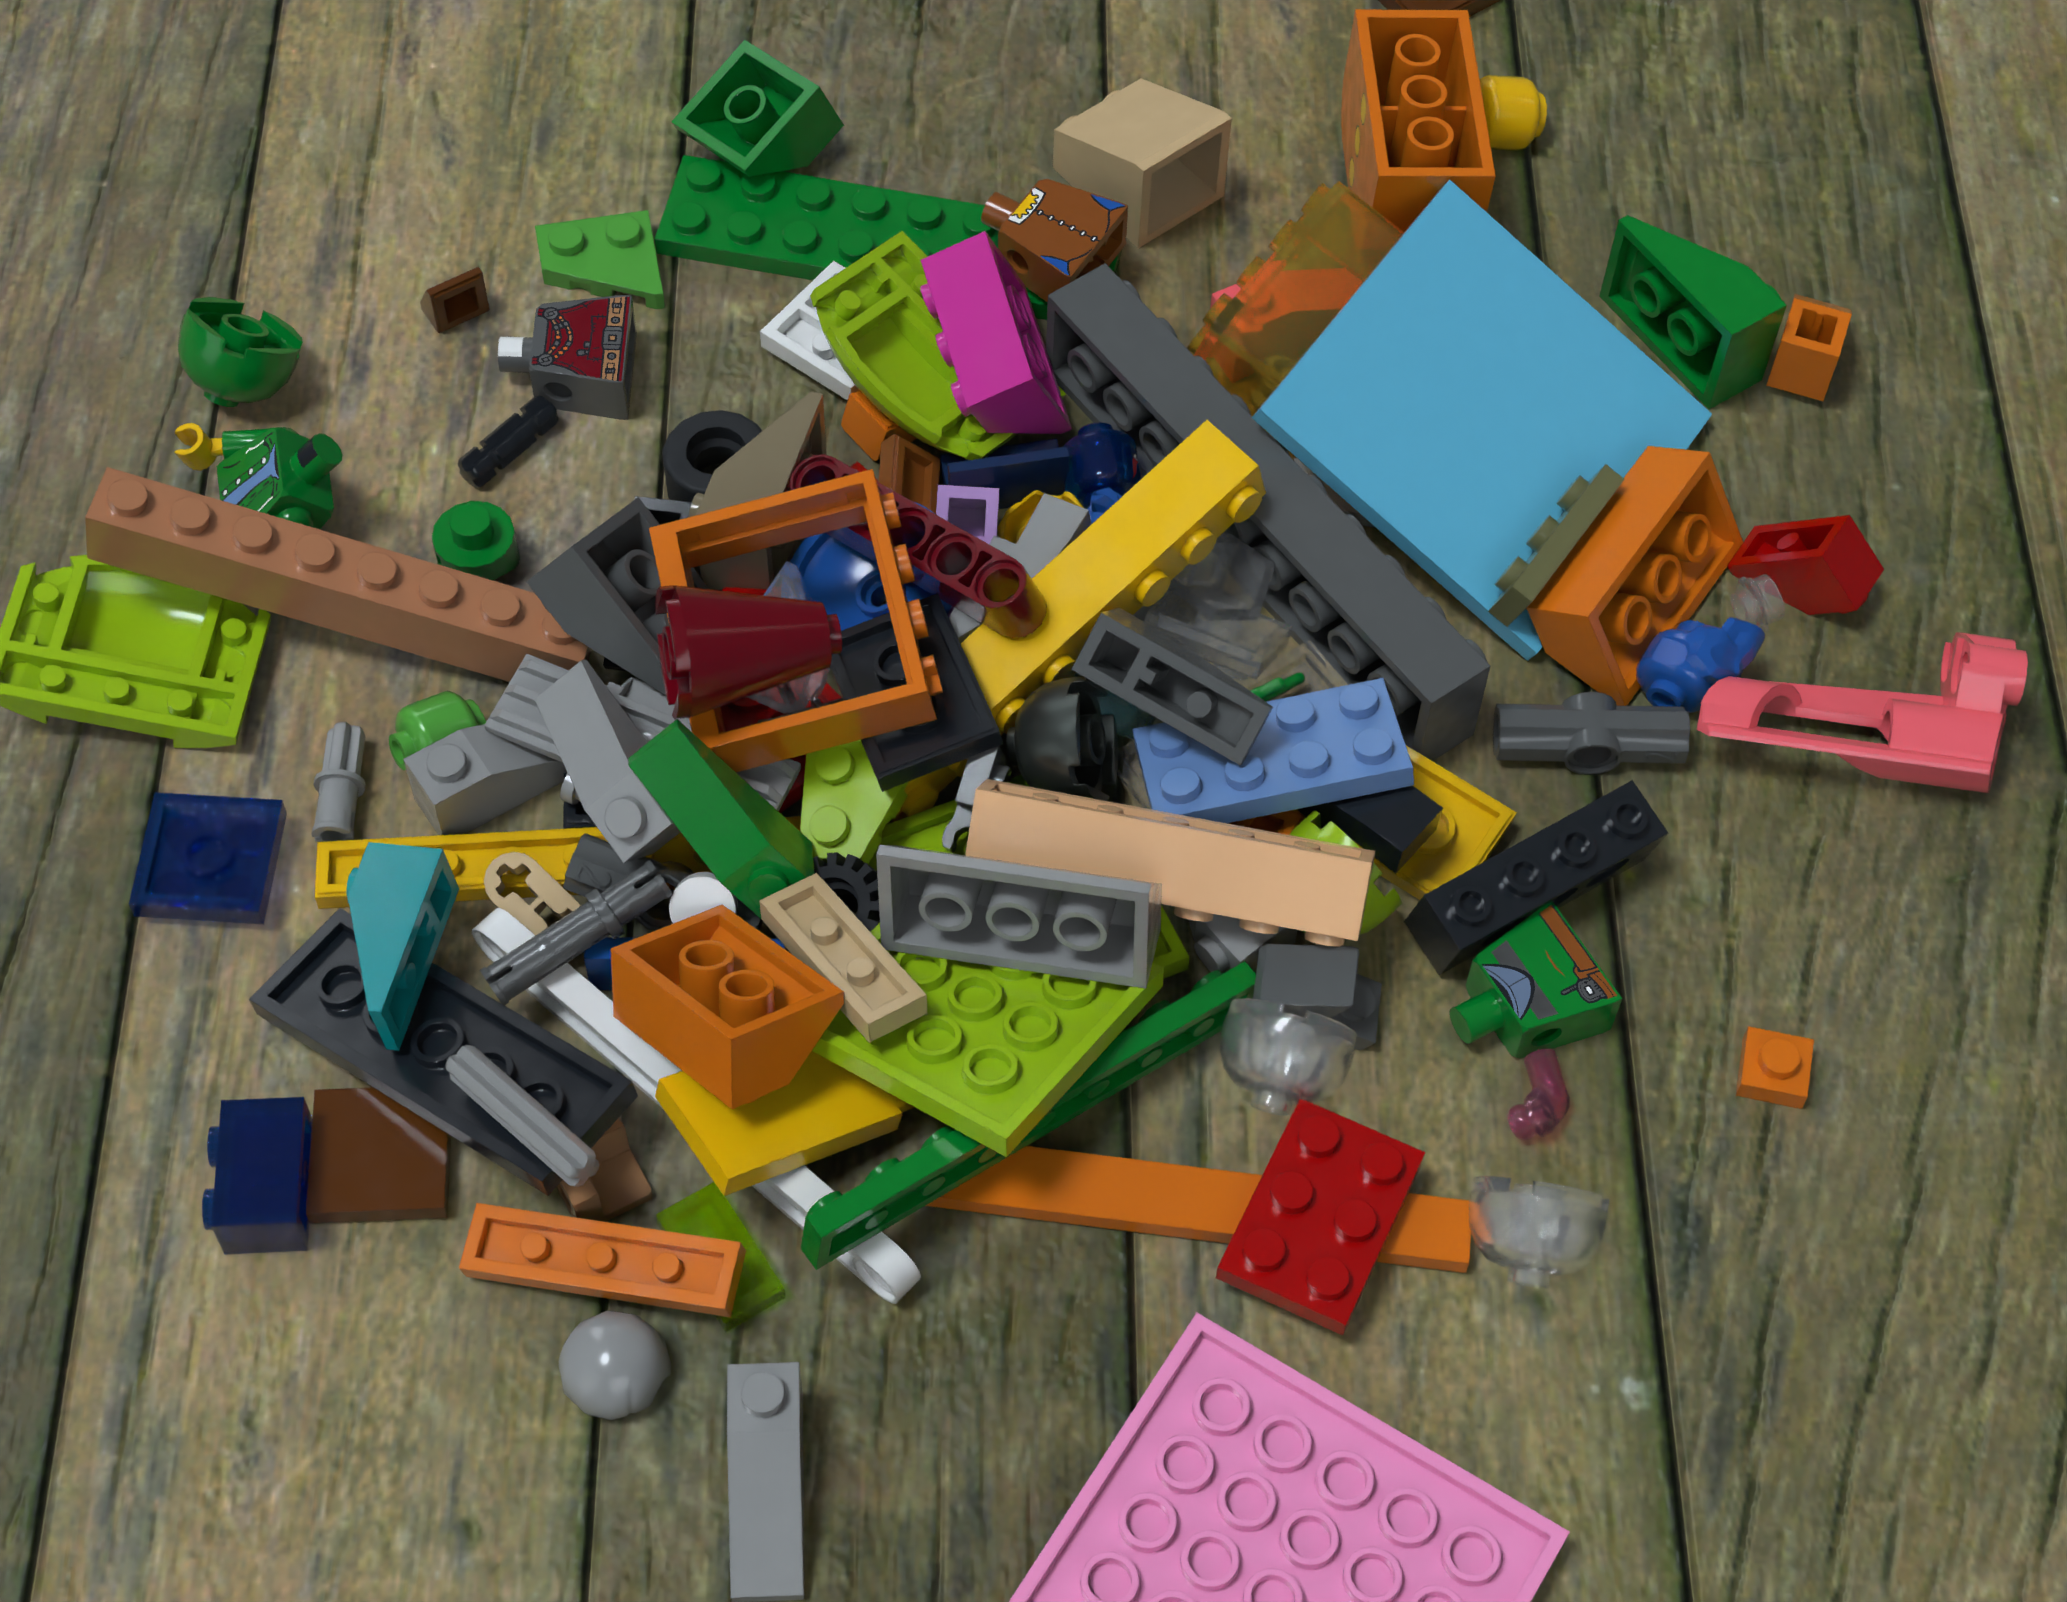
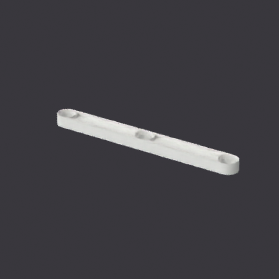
M496 908L472 929L475 941L493 962L535 936L516 918L501 908ZM568 963L526 989L530 995L662 1108L655 1098L659 1079L682 1070L613 1017L612 1000ZM805 1165L752 1185L802 1230L804 1229L805 1216H807L809 1209L819 1199L834 1192L833 1189ZM882 1231L836 1258L876 1294L892 1304H896L921 1278L920 1271L912 1259Z

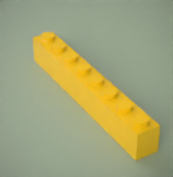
M1206 420L1032 578L1047 605L1046 616L1042 624L1033 633L1020 638H1010L982 624L961 643L1001 736L1004 733L1007 734L1009 728L1015 727L1018 711L1031 692L1047 682L1075 676L1077 672L1071 669L1101 612L1121 608L1134 615L1143 606L1149 607L1155 604L1167 592L1171 580L1188 564L1195 565L1206 558L1214 548L1217 538L1234 522L1241 523L1247 520L1259 507L1262 497L1266 494L1259 465L1210 421ZM968 758L909 781L904 789L908 796L896 817L890 821L895 822L932 808L938 799L939 793L957 776H963Z

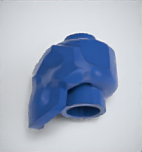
M1729 617L1721 628L1693 620L1683 621L1676 629L1659 632L1650 642L1637 664V681L1652 706L1684 707L1685 711H1689V713L1700 711L1704 695L1718 680L1728 676L1741 677L1742 672L1754 660L1765 639V633L1757 625L1733 617Z

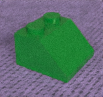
M746 40L737 47L671 121L676 129L749 177L808 167L844 126L820 86Z

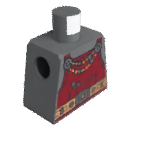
M632 295L541 304L536 308L533 337H500L498 344L500 372L530 373L533 395L543 396L557 410L628 420L637 337Z

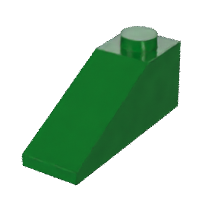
M678 719L628 758L629 767L719 882L760 919L759 900L814 874L812 842Z

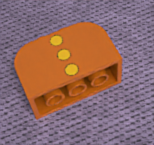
M1355 9L1343 78L1341 126L1354 234L1359 249H1391L1449 180L1455 183L1486 212L1488 211L1496 175L1468 10Z

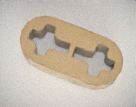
M518 852L502 854L494 859L486 869L484 877L485 891L495 907L507 911L534 935L549 927L546 921L539 916L546 907L559 919H562L581 906L534 859L526 854ZM510 870L513 874L519 875L525 870L529 871L530 874L526 877L525 882L537 898L528 905L514 892L508 894L505 898L502 897L500 894L505 889V885L501 880L503 873Z

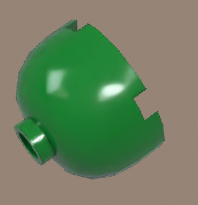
M216 297L195 298L190 302L189 309L187 308L180 325L178 352L181 367L194 384L204 390V396L208 400L221 406L236 407L239 403H253L269 399L288 383L297 366L299 352L303 343L302 337L291 325L264 310L260 320L241 314L245 303Z

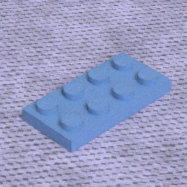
M1384 678L1266 701L1273 706V709L1242 765L1231 761L1165 722L1132 729L1135 749L1150 809L1231 823L1414 785L1413 766Z

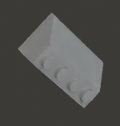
M879 845L876 859L881 945L886 950L1146 989L1161 930L1162 884L933 850Z

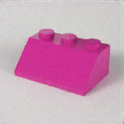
M986 231L922 259L921 263L928 283L920 286L921 294L934 319L939 317L943 331L935 335L936 342L946 364L950 368L953 366L955 368L958 381L951 384V390L961 413L965 417L972 414L987 433L1063 434L1072 430L1026 287Z

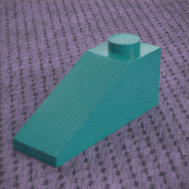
M368 842L359 867L354 868L348 877L346 894L350 906L368 1012L386 1049L399 1051L459 887L443 849Z

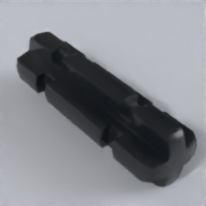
M534 396L520 408L523 413L521 416L518 413H514L479 442L483 448L479 450L478 447H473L462 456L457 464L460 469L459 473L464 480L468 481L475 488L484 486L497 475L494 470L496 467L499 470H503L537 441L534 436L536 433L539 436H543L553 428L559 419L557 409L551 402H548L543 396Z

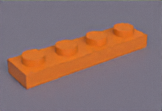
M476 1203L459 1269L466 1277L731 1318L746 1250L742 1243L737 1241Z

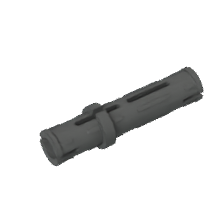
M648 860L642 867L602 893H599L597 889L592 890L585 895L588 902L488 967H483L480 969V972L499 1001L506 1005L509 1003V1000L607 936L611 935L614 940L625 933L622 928L624 925L664 899H669L673 894L662 876L657 873L656 867Z

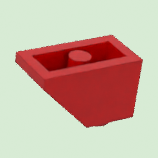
M1850 515L1754 526L1727 565L1733 576L1808 615L1837 612L1845 614L1857 611L1866 602L1869 592L1884 571L1880 561Z

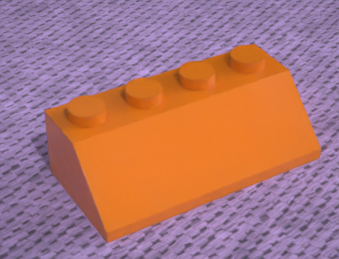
M1647 446L1625 475V480L1533 602L1526 608L1545 653L1598 693L1611 696L1616 701V706H1627L1639 690L1640 685L1636 678V668L1650 642L1659 632L1676 629L1681 622L1691 618L1743 543L1710 452Z

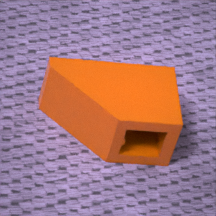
M1794 294L1766 386L1823 402L1841 353L1852 316L1851 309Z

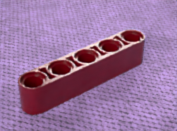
M825 454L813 455L803 460L795 468L791 475L790 488L794 490L855 474L859 471L832 456ZM877 482L881 495L891 492L894 494L902 527L891 529L890 531L894 546L906 544L915 581L911 583L932 595L938 593L942 601L1001 635L1010 638L1027 636L1042 624L1046 616V602L1020 562ZM867 522L826 532V534L877 562Z

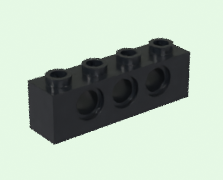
M1631 780L1425 894L1405 919L1404 923L1438 975H1441L1483 951L1546 904L1553 901L1556 907L1560 908L1644 861L1669 833L1634 781Z

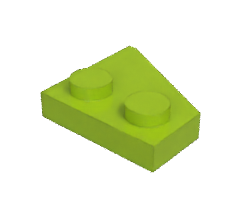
M861 740L806 754L800 832L812 842L813 858L817 856L826 863L827 853L838 852L845 858L847 854H850L869 864L883 840L882 832L885 825L896 817L908 796L904 791L908 782L884 792L881 791Z

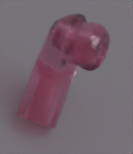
M1553 1049L1537 1050L1524 1058L1532 1091L1525 1097L1523 1104L1512 1106L1507 1114L1509 1126L1518 1139L1527 1141L1537 1134L1540 1137L1549 1135L1559 1125L1570 1108L1568 1090L1557 1054Z

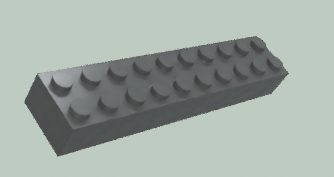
M1106 263L1049 294L1046 351L1057 384L1130 463H1133L1134 456L1132 454L1136 453L1138 455V472L1143 477L1206 420L1210 421L1259 465L1266 491L1259 507L1247 520L1241 523L1234 522L1217 538L1212 551L1336 686L1340 687L1384 678L1405 745L1431 761H1434L1473 736L1491 667L1482 649L1470 639L1465 640L1447 621L1440 605L1434 599L1424 597L1406 578L1399 562L1390 555H1384L1367 537L1358 519L1351 514H1345L1327 495L1322 482L1315 475L1307 474L1289 456L1288 450L1252 419L1250 410L1243 399L1238 395H1231L1214 377L1208 363L1202 357L1194 356L1177 339V335L1170 323L1164 318H1157L1141 301L1136 288L1129 281H1122Z

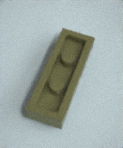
M1607 464L1589 482L1579 475L1556 503L1565 510L1556 521L1549 515L1526 542V545L1534 550L1525 562L1517 556L1494 584L1503 592L1488 612L1508 627L1533 602L1625 479Z

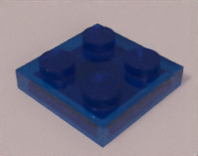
M155 792L129 901L134 917L264 924L287 816L283 800Z

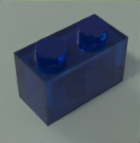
M304 1097L221 1100L219 1126H211L208 1131V1160L211 1167H216L214 1188L205 1189L203 1193L202 1217L205 1229L213 1230L225 1255L308 1251L310 1223L306 1215L312 1116Z

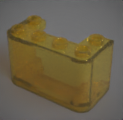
M1340 181L1331 189L1322 183L1313 192L1301 209L1303 215L1296 223L1291 219L1287 221L1270 243L1269 248L1274 253L1266 262L1259 256L1253 259L1236 282V285L1241 290L1233 299L1226 293L1220 296L1205 315L1202 321L1205 325L1187 347L1194 356H1200L1208 363L1214 377L1231 395L1235 394L1243 399L1250 410L1251 416L1257 412L1404 234L1400 228ZM1288 451L1289 456L1294 460L1296 457Z

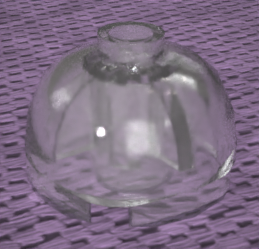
M1250 998L1233 999L1222 1026L1220 1053L1223 1067L1234 1084L1253 1094L1250 1103L1252 1107L1274 1115L1289 1116L1292 1105L1296 1106L1299 1100H1307L1317 1104L1331 1097L1343 1084L1355 1054L1354 1045L1357 1034L1354 1030L1338 1021L1306 1010L1304 1018L1283 1013L1285 1004Z
M1495 1176L1473 1177L1469 1201V1228L1475 1246L1484 1257L1496 1265L1509 1269L1507 1282L1548 1289L1550 1276L1577 1273L1588 1266L1600 1250L1607 1228L1610 1199H1603V1195L1545 1182L1533 1181V1185L1514 1184L1513 1189H1510L1511 1178Z

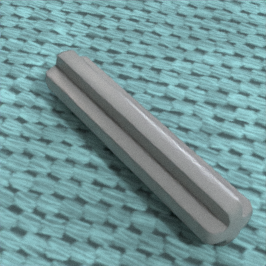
M462 1046L457 1054L449 1056L445 1067L450 1073V1079L568 1185L575 1187L583 1186L589 1177L597 1173L599 1161L595 1159V1151L475 1046Z

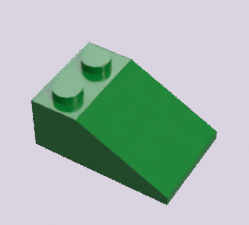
M1629 215L1618 220L1599 297L1708 410L1762 381L1787 304L1780 298L1778 292L1771 285L1766 284L1747 265Z

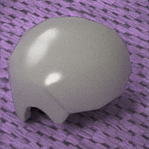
M605 1311L578 1324L564 1343L558 1361L564 1394L585 1414L608 1420L626 1417L630 1413H637L649 1407L662 1382L671 1374V1361L665 1339L640 1316L617 1311Z

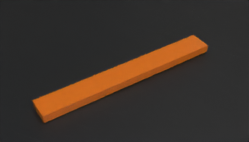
M1026 1146L926 1206L1229 1244L1262 1175ZM1409 1193L1377 1262L1466 1273L1470 1259L1473 1201Z

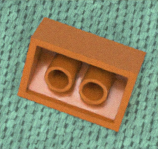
M723 904L611 948L613 1017L731 1109L752 1103L766 1094L789 1085L844 1004V991Z

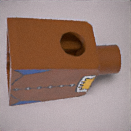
M1050 179L1039 180L1020 203L999 192L993 193L986 202L981 216V222L984 225L999 231L998 249L1022 280L1025 287L1046 302H1048V295L1105 263L1109 266L1126 245L1128 205Z

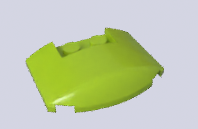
M901 231L816 287L810 295L813 307L817 309L825 338L844 371L867 399L888 419L915 438L943 452L963 457L967 460L986 458L1018 433H987L972 414L965 417L961 413L951 390V384L958 381L954 366L950 368L946 364L936 342L935 335L943 331L939 317L936 319L932 317L920 290V286L928 283L921 260L928 256ZM1059 387L1063 399L1066 393Z
M87 555L70 556L71 566L54 569L36 575V562L20 567L0 627L1 707L47 724L49 716L169 738L173 739L174 748H213L236 745L271 622V614L269 612L259 609L256 616L242 603L87 558Z

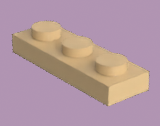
M817 873L759 900L761 919L790 953L844 991V1004L840 1010L869 1043L927 1014L926 993Z

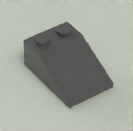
M637 497L526 581V583L567 634L665 694L657 634L662 633L664 626H669L667 613L656 615V593L661 584L649 531L650 527L660 524L641 499ZM691 568L695 588L709 589L695 569Z

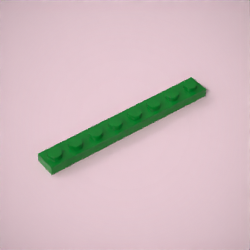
M1245 961L1225 973L1215 970L1202 977L1193 986L1189 994L1172 1004L1168 1000H1163L1153 1005L1142 1015L1137 1024L1120 1033L1007 1157L1248 1016L1253 1002L1255 972ZM945 1126L933 1133L924 1142L919 1151L901 1161L898 1158H890L882 1162L868 1174L862 1184L845 1194H842L840 1191H834L819 1199L809 1209L807 1216H805L800 1249L817 1270L1007 1157L956 1129Z

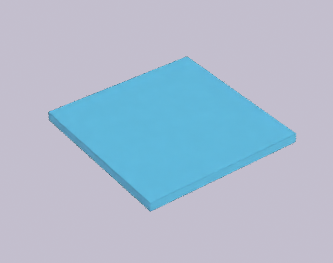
M1449 180L1437 192L1252 416V419L1528 661L1538 654L1543 646L1527 609L1508 627L1488 612L1503 592L1494 585L1517 556L1525 562L1534 550L1526 545V542L1549 515L1556 521L1565 510L1556 503L1579 475L1589 482L1607 464L1624 478L1647 446L1687 450L1712 413L1455 183Z

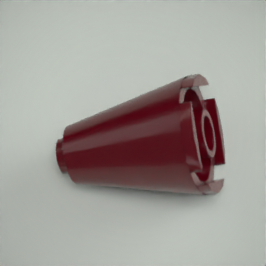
M677 585L660 586L657 589L656 615L668 613L669 626L663 627L662 633L657 634L667 702L668 705L675 704L672 713L674 720L691 718L828 669L831 666L832 654H838L842 651V635L837 614L827 615L822 602Z

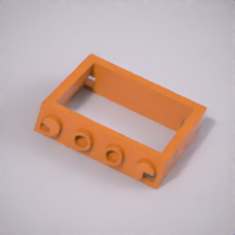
M873 469L649 528L661 586L695 587L691 572L693 567L863 522L868 523L907 684L727 732L721 707L689 718L692 733L735 772L937 720L931 696L943 693L934 655L921 656L918 639L929 637L920 599L907 600L904 584L914 582L915 577L906 544L898 546L893 544L890 530L902 527L893 492L881 495Z

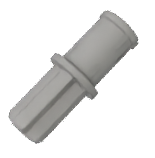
M338 722L334 725V728L327 732L323 768L321 772L316 774L313 783L315 790L319 792L315 823L311 834L312 837H315L316 842L354 840L353 829L357 798L363 795L366 787L365 780L360 776L365 743V733L360 726L350 725L347 722Z

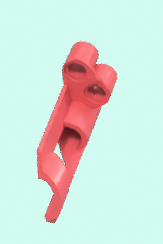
M1957 632L1952 643L1945 642L1940 674L1941 696L1762 681L1728 676L1718 680L1704 695L1701 701L1697 730L1713 737L1835 753L1855 768L1878 778L1989 793L2005 726L2006 709L2008 705L2018 706L2024 692L2028 667L2027 653L2024 650H2017L2016 642L2013 639ZM1764 712L1877 728L1884 735L1888 744L1759 727L1757 725L1761 713Z

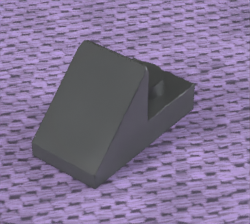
M1266 944L1259 948L1252 1008L1360 1051L1376 1043L1382 984L1357 974L1359 948L1353 946Z

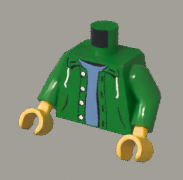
M194 423L183 424L175 430V435L183 444L192 446L189 449L174 451L189 468L198 471L207 469L214 463L217 456H224V460L216 466L220 500L316 529H321L331 518L334 502L329 472L342 461L343 455L338 444L326 434H315L309 439L299 435L291 428L276 427L223 431L222 438H209L201 427Z

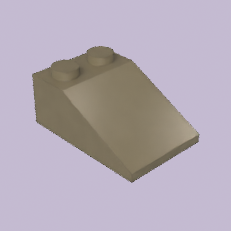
M814 391L809 392L714 470L705 494L697 493L694 496L689 517L790 491L791 475L803 460L813 455H827L823 394ZM799 540L701 565V578L708 588L712 590L722 591L724 587L779 590Z

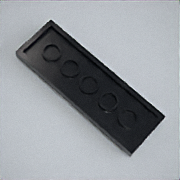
M341 908L249 998L256 1014L547 1196L551 1194L563 1179L450 1079V1073L445 1067L449 1056L457 1054L462 1046H475L590 1148L596 1144L638 1097L634 1084L630 1079L434 963L430 966L400 1050H387L368 1012L352 917L350 913Z

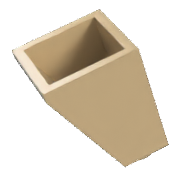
M1140 78L1122 90L1111 92L1103 101L1078 116L1074 115L1067 118L1059 127L1054 129L1053 169L1072 187L1128 205L1126 238L1139 249L1224 197L1232 118L1225 111Z

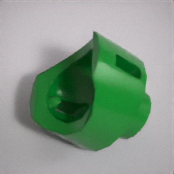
M481 501L457 504L442 513L434 524L432 543L438 565L489 580H495L507 574L519 564L520 554L511 517L501 507Z

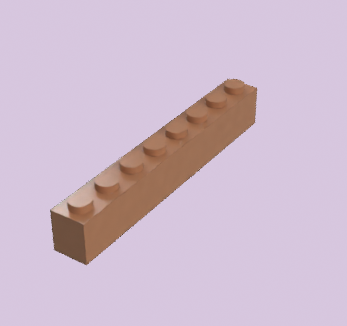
M110 467L106 468L85 516L88 559L508 682L511 681L526 654L570 670L581 660L588 661L592 651L591 648L567 634L533 592Z

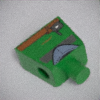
M1552 901L1489 945L1472 960L1465 985L1471 998L1452 1007L1449 1015L1456 1033L1463 1042L1470 1044L1495 1032L1509 1054L1521 1059L1611 1030L1622 997Z

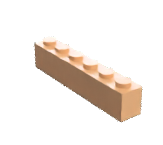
M986 779L975 790L965 855L1162 884L1161 904L1174 906V914L1178 917L1208 922L1213 920L1214 914L1240 919L1239 926L1248 931L1262 934H1277L1280 926L1306 931L1305 939L1312 943L1340 947L1344 945L1345 939L1358 941L1363 923L1375 851Z

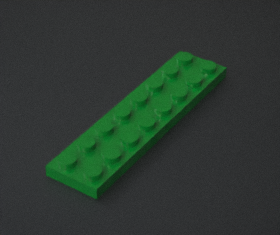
M683 155L655 236L656 254L814 280L833 261L846 268L901 231L927 256L986 231L998 248L999 231L981 222L985 206L981 204L783 171L749 177L728 162ZM1122 250L1108 266L1115 274L1117 273ZM1026 288L1035 317L1047 320L1048 302Z

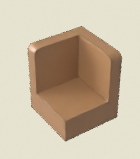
M620 1117L591 1148L595 1151V1159L599 1161L597 1173L589 1177L583 1186H570L562 1180L556 1187L571 1217L603 1222L651 1200L653 1196L651 1187L630 1150L626 1128Z

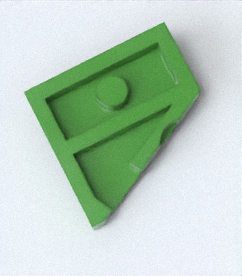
M648 210L535 226L544 284L569 290L575 288L584 289L591 295L600 297L615 296L616 291L644 297L646 307L665 308Z

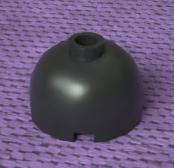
M1084 676L1063 678L1043 684L1027 697L1018 711L1015 727L1008 729L1006 750L1010 763L1014 766L1018 765L1023 779L1030 787L1104 801L1109 799L1110 796L1101 792L1103 785L1115 784L1118 768V740L1114 714L1102 715L1097 697L1108 696L1105 688Z

